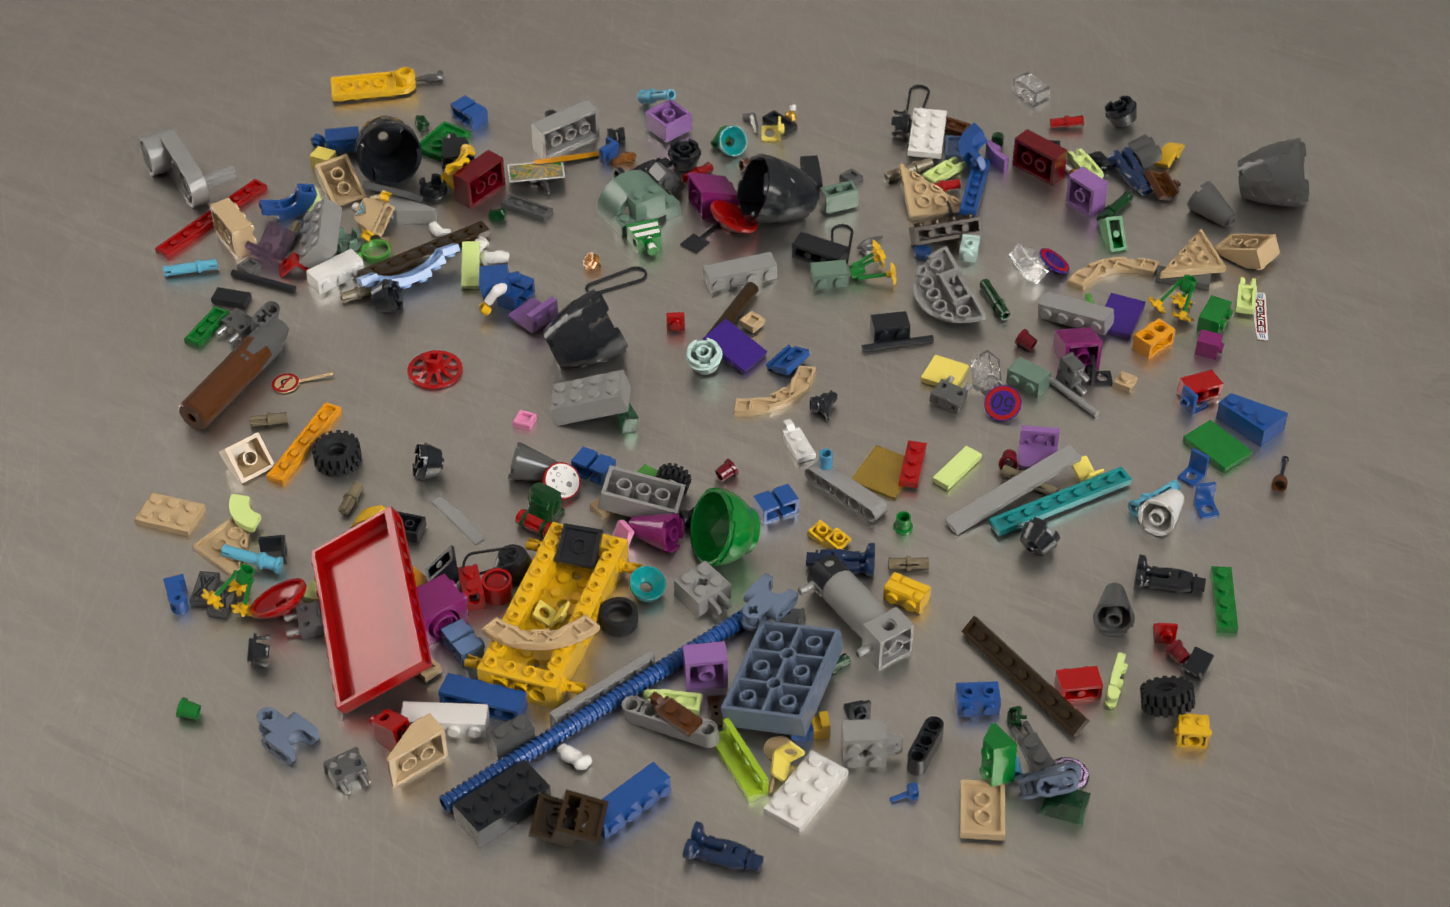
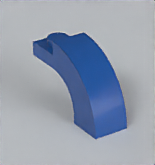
M976 123L971 124L960 137L958 148L968 168L973 165V167H978L983 171L987 168V165L978 151L988 140L983 130Z
M297 184L295 191L289 197L281 200L260 199L259 207L262 215L276 216L278 221L291 220L304 214L313 205L317 192L314 184Z

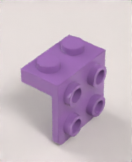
M550 297L542 303L535 298H531L510 312L509 319L533 334L558 315L557 299Z
M1021 425L1018 467L1028 469L1057 452L1060 428Z

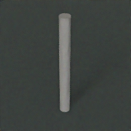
M1052 376L1050 377V384L1092 416L1096 418L1100 414V411Z

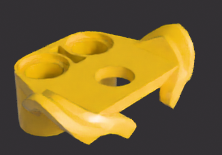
M470 144L462 145L459 157L452 163L447 164L445 171L440 176L442 180L446 181L451 190L454 188L453 173L461 169L463 163L468 164L470 162L469 158H466L468 154L471 156L476 155L474 147Z

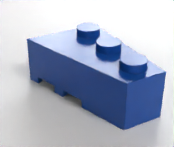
M1230 393L1219 402L1216 419L1259 447H1262L1285 429L1288 413Z

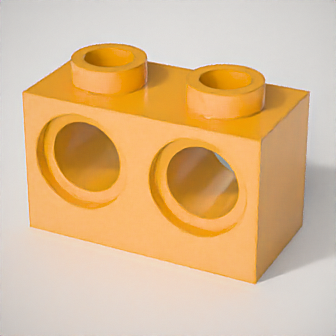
M1157 319L1134 334L1132 348L1149 359L1173 343L1175 329L1161 319Z

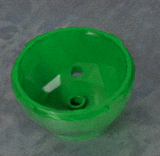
M717 487L707 489L697 501L691 518L690 542L696 558L701 563L706 561L712 567H721L732 564L743 555L749 554L754 550L760 536V520L757 512L749 507L740 496L729 490Z

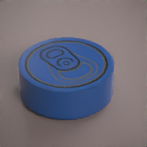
M926 244L916 245L913 255L919 260H926L931 255V248Z

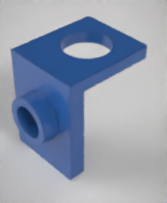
M1187 385L1183 387L1180 405L1191 415L1209 407V404L1205 401L1201 402L1200 407H1196L1198 395Z
M1193 448L1188 467L1178 475L1177 479L1191 487H1195L1206 476L1210 457ZM1193 474L1196 476V479L1189 480L1185 475Z
M1216 482L1196 485L1193 503L1200 519L1219 517L1218 509L1214 503ZM1210 507L1213 511L1205 513L1202 511V508Z

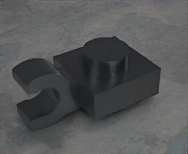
M1101 151L1088 154L1104 174L1110 173L1107 166L1111 164L1106 160L1107 157Z

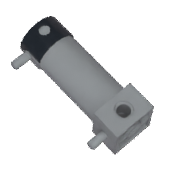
M825 556L812 566L807 577L808 583L798 588V593L804 595L814 590L862 639V647L855 652L857 657L860 658L865 655L879 670L912 652L914 624L897 607L888 611L838 556Z

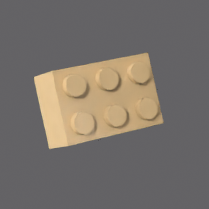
M230 198L211 204L210 209L215 232L233 255L240 259L257 252L255 246L257 240L253 235L254 226L251 221L247 220L244 212L239 211L237 204L233 203Z

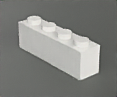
M403 701L401 715L408 718L410 725L417 719L430 713L444 728L445 736L487 738L486 732L488 731L490 719L488 704Z

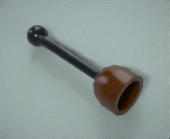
M1288 456L1281 458L1282 467L1280 474L1276 475L1272 480L1271 486L1275 491L1282 492L1287 489L1288 480L1284 476L1286 463L1289 462Z

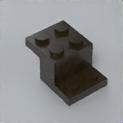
M567 789L561 799L540 793L528 836L568 848L572 847L576 839L598 845L609 801Z

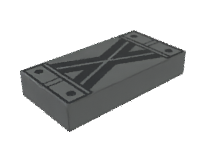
M199 572L189 600L190 606H209L206 604L207 600L203 599L201 595L204 594L203 589H206L209 593L211 590L213 592L216 591L220 580L219 572Z
M220 581L216 591L225 583L224 581ZM227 586L220 594L221 600L219 602L224 607H219L216 610L211 604L206 610L207 615L227 618L231 605L234 604L237 598L236 590L228 592L231 586Z

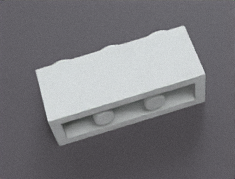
M349 249L306 270L308 284L318 294H322L358 276V270L364 268L363 259L352 249Z

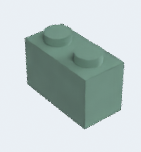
M852 180L821 187L820 205L826 214L858 207L859 190Z
M846 260L810 263V278L813 290L848 287L849 272Z
M1019 357L1007 369L1006 383L1038 398L1050 385L1051 372Z

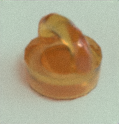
M593 252L587 253L583 259L584 268L590 271L601 268L599 256Z

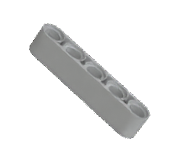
M817 460L804 471L806 478L812 484L869 522H875L888 511V505L882 498L834 466L830 470H822L819 467V460Z
M628 696L622 701L625 719L631 724L705 748H713L719 744L720 738L717 724L712 720L700 717L703 720V724L690 737H687L659 718L653 709L654 706L650 704L651 701L637 696Z

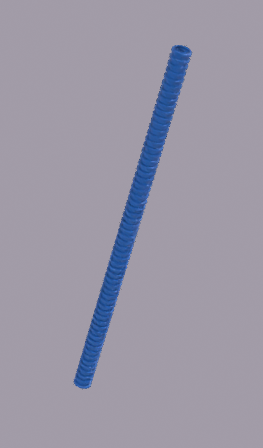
M742 610L732 614V617H727V620L724 619L722 623H718L717 626H713L712 629H708L707 632H703L702 635H698L697 638L684 645L722 642L729 639L730 636H734L735 633L744 629L742 625ZM683 645L681 648H677L676 651L663 657L661 661L658 660L656 664L654 663L651 667H647L645 670L637 673L635 677L632 676L630 680H626L625 683L616 686L614 690L611 689L609 693H605L604 696L595 699L593 703L591 702L588 706L579 709L577 713L574 712L572 716L563 719L561 723L558 722L556 726L545 730V733L535 736L534 740L531 739L528 743H524L523 747L519 746L518 750L512 751V754L508 753L507 757L503 756L495 764L492 763L490 767H485L484 771L481 770L479 774H474L473 778L469 777L468 781H463L462 785L458 784L456 788L451 789V792L447 791L445 795H440L439 801L443 809L448 813L452 812L454 803L523 759L530 763L531 760L536 759V756L540 757L542 753L545 754L547 750L556 747L558 743L567 740L569 736H574V733L583 730L585 726H590V723L599 720L601 716L604 717L606 713H610L612 710L620 707L626 697L637 696L643 690H647L648 687H652L654 684L662 681L664 677L666 678L669 674H673L674 671H678L679 668L683 667Z

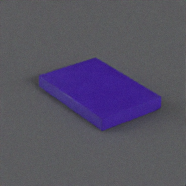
M1111 293L1105 307L1114 309V323L1106 334L1130 340L1146 302Z
M727 319L723 320L703 337V340L710 338L716 341L722 350V358L743 375L767 354L763 347Z

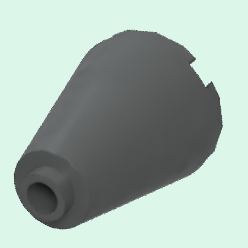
M1207 181L1200 186L1202 189L1199 192L1195 191L1190 197L1187 208L1223 227L1231 226L1236 220L1234 218L1236 214L1212 182Z
M518 442V448L515 449L510 467V473L512 474L508 475V479L542 481L545 470L552 464L558 463V461L524 443Z
M1110 583L1105 587L1096 606L1093 622L1095 627L1102 630L1103 634L1107 636L1124 635L1127 633V630L1132 629L1134 626L1135 614L1124 587L1119 583Z

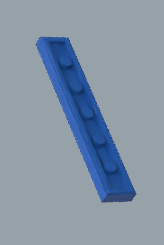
M983 158L987 165V168L983 171L972 165L960 205L959 215L973 213L974 216L977 215L990 168V159Z

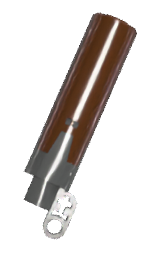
M268 301L253 315L250 326L251 333L178 406L179 413L190 427L201 431L206 430L282 352L283 342L287 339L289 327L282 320L278 319L280 312L278 303Z

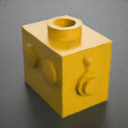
M1194 713L1178 714V719L1175 722L1176 727H1174L1177 747L1207 749L1209 738L1212 736L1209 715Z

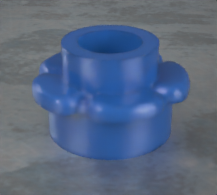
M315 134L310 138L313 147H325V137Z

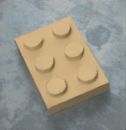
M152 492L134 518L136 525L189 537L205 513L206 507L205 504Z
M961 779L960 838L1005 841V784L991 787L985 780Z

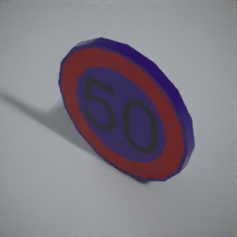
M1048 248L1040 250V258L1044 265L1049 267L1048 271H1056L1062 274L1068 273L1069 265L1062 256Z
M1000 385L991 389L984 401L986 413L990 418L1002 422L1012 420L1017 416L1022 405L1020 394L1016 389L1007 385Z

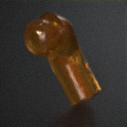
M623 152L611 159V163L615 167L621 163H633L637 156L634 152Z

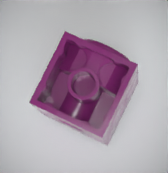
M445 574L417 587L429 646L442 640V628L460 619H463L467 625L469 624L468 617L470 615L466 607V603H468L467 597L463 592H459L455 582L452 579L449 580Z

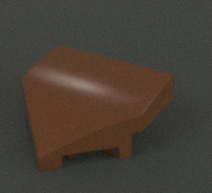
M1149 169L1144 173L1158 199L1171 201L1179 193L1178 188L1181 186V183L1178 180H1172L1166 169L1161 174Z

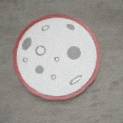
M558 462L552 464L545 470L542 477L543 484L561 492L562 501L569 500L580 489V475L568 463Z

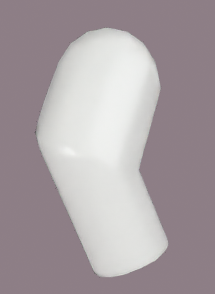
M433 221L429 224V230L435 237H442L452 233L451 229H443L437 222Z

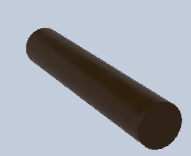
M753 282L746 283L709 332L725 319L733 324L758 293V286Z

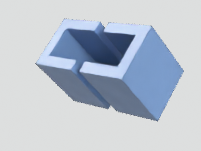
M463 619L441 629L442 643L451 654L455 653L454 658L462 668H465L464 662L465 658L468 659L467 654L483 658L484 641L481 637L475 635L470 624L467 625Z

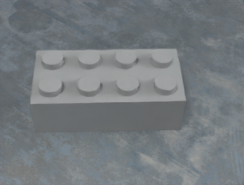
M585 100L531 123L533 150L542 159H545L599 137L598 109L588 100Z
M326 197L320 202L318 201L314 205L313 210L307 212L303 218L304 226L300 240L301 248L298 252L299 263L309 269L329 260L337 252L342 207Z
M624 370L553 384L549 411L557 426L628 412L631 385Z
M610 465L601 491L598 509L628 517L668 513L678 514L686 485Z

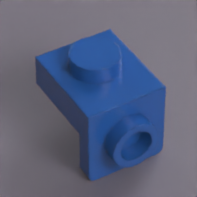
M609 136L605 138L606 145L599 148V159L603 165L619 157V143Z

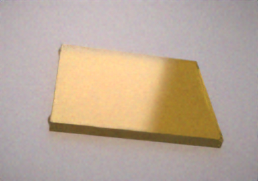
M876 445L852 479L874 493L896 500L904 489V486H898L904 455Z

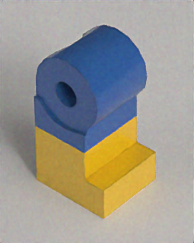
M822 711L819 712V716H814L806 737L791 735L792 740L800 742L830 739L828 712Z

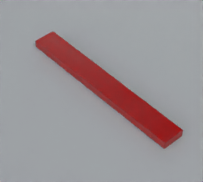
M253 179L228 198L241 209L268 190L267 184ZM211 209L155 248L156 253L166 259H170L214 228Z

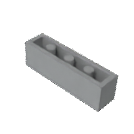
M768 252L703 266V279L709 292L744 286L748 282L768 281L777 279V263L772 253Z
M1047 291L1038 303V318L1074 328L1091 327L1095 333L1105 336L1114 323V309Z

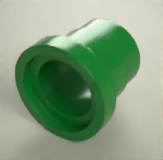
M901 511L897 513L893 524L895 533L908 535L912 532L913 524L911 522V515L908 512Z
M182 697L177 707L176 717L197 720L201 711V705Z

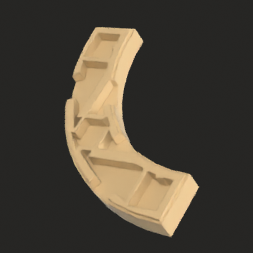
M1127 257L1098 260L1072 274L1067 280V286L1083 291L1093 281L1117 273H1136L1153 277L1157 272L1158 265L1160 266V262L1145 258H1138V260L1127 259Z
M799 365L790 383L786 387L771 393V396L765 398H736L733 416L763 415L789 406L802 397L810 388L815 378L816 367Z
M584 615L557 630L531 629V631H524L496 617L482 627L481 632L488 638L509 647L524 650H552L570 646L589 638L600 630V625L587 615Z

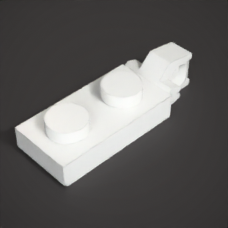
M791 419L784 420L783 440L796 462L802 463L816 459V453L799 427H795Z

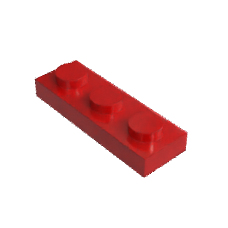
M908 440L898 486L918 489L927 443Z

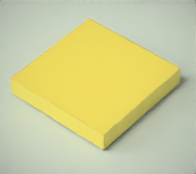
M935 355L921 376V382L936 387L941 379L946 380L949 375H952L954 377L952 384L960 386L969 371V365Z

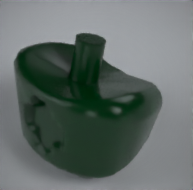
M416 115L415 128L419 131L427 130L430 123L426 120L425 116Z
M1001 132L993 133L991 141L999 145L1001 149L1003 147L1004 135Z
M501 207L497 210H490L488 212L490 222L504 221L506 219L505 209Z
M1021 706L1009 709L1007 722L1010 727L1015 726L1019 729L1023 727L1021 719H1027V715H1022L1023 709Z

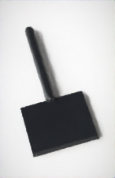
M718 222L700 237L692 234L680 246L697 254L709 244V241L703 238L719 226Z

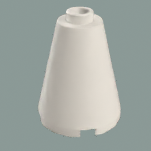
M1170 489L1145 501L1138 511L1140 524L1143 523L1146 527L1145 530L1155 536H1164L1174 529L1184 503L1183 494L1177 489Z

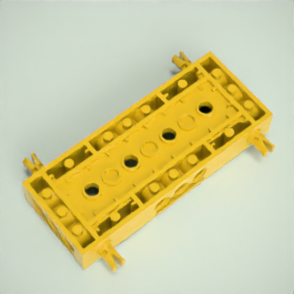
M552 522L543 541L530 537L528 538L529 542L526 541L525 549L537 553L502 621L519 627L520 630L531 631V629L557 630L584 615H587L599 624L600 607L606 600L612 598L623 572L632 574L634 570L642 567L643 564L629 562L628 539L603 534L594 570L558 564L555 562L564 524ZM575 576H581V577H582V578H580V579H578V580L573 579V577H575ZM540 600L556 611L560 605H564L567 601L570 602L565 619L561 623L557 622L551 629L534 618L532 613ZM541 608L539 610L543 618L549 617L546 609ZM593 635L573 645L552 650L517 649L491 640L483 658L467 654L468 659L465 658L464 666L477 669L478 680L514 690H521L527 693L528 703L556 709L561 705L566 692L579 695L586 690V683L572 681Z

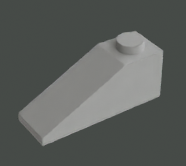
M393 195L389 197L390 203L388 204L395 207L389 220L390 223L407 225L438 222L436 208Z

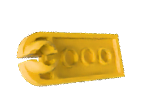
M401 67L397 71L330 77L332 101L341 102L344 100L403 95L412 92L416 88L415 72L410 67Z

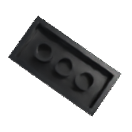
M523 759L454 803L455 821L482 848L534 814L539 794L543 793L551 796L550 785Z

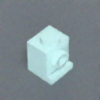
M962 235L959 261L977 262L980 236Z

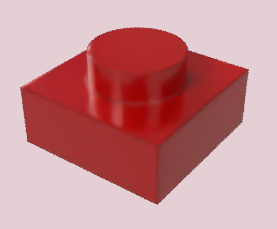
M684 312L666 313L667 331L685 330Z

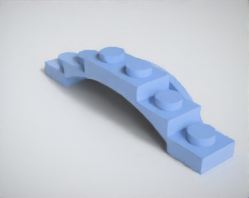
M456 243L439 247L424 263L403 274L383 276L371 272L356 278L358 285L367 288L375 285V283L377 285L383 279H392V281H397L399 287L406 289L412 286L411 283L427 281L428 277L433 276L431 270L434 271L442 268L441 265L446 263L445 258L455 256V252L460 251V248Z

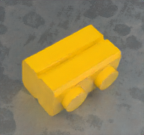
M896 572L892 574L890 580L884 585L883 599L890 604L902 606L909 612L914 611L920 614L930 600V586Z

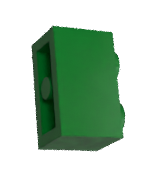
M1211 295L1199 315L1197 330H1206L1217 334L1221 330L1224 331L1227 320H1230L1233 314L1231 309L1232 302Z

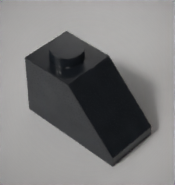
M454 546L448 547L425 569L427 582L445 574L449 580L452 579L457 584L459 576Z

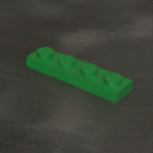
M1211 566L1210 575L1216 632L1237 633L1238 621L1232 567Z

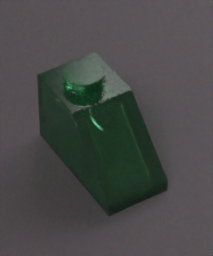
M1076 789L1070 793L1045 797L1040 814L1083 826L1091 793Z

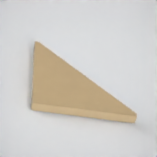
M899 164L909 221L950 217L946 201H949L953 215L959 213L962 201L953 195H948L934 183H929L915 171L904 167V164Z
M1199 229L1197 235L1193 236L1186 247L1179 251L1176 258L1168 263L1166 269L1161 271L1160 279L1182 277L1185 274L1192 276L1220 273L1226 271V266L1203 230Z
M231 517L194 543L192 549L230 577L233 571L238 570L241 564L247 563L222 557L221 549L224 544L249 551L251 532L240 528Z

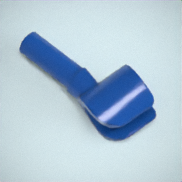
M915 782L907 784V791L890 797V802L892 803L903 798L916 800L919 797L918 784Z

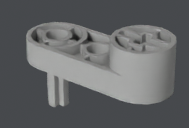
M173 128L139 138L141 154L150 174L156 176L169 172L192 208L210 202L209 188L237 179L232 165L203 175Z

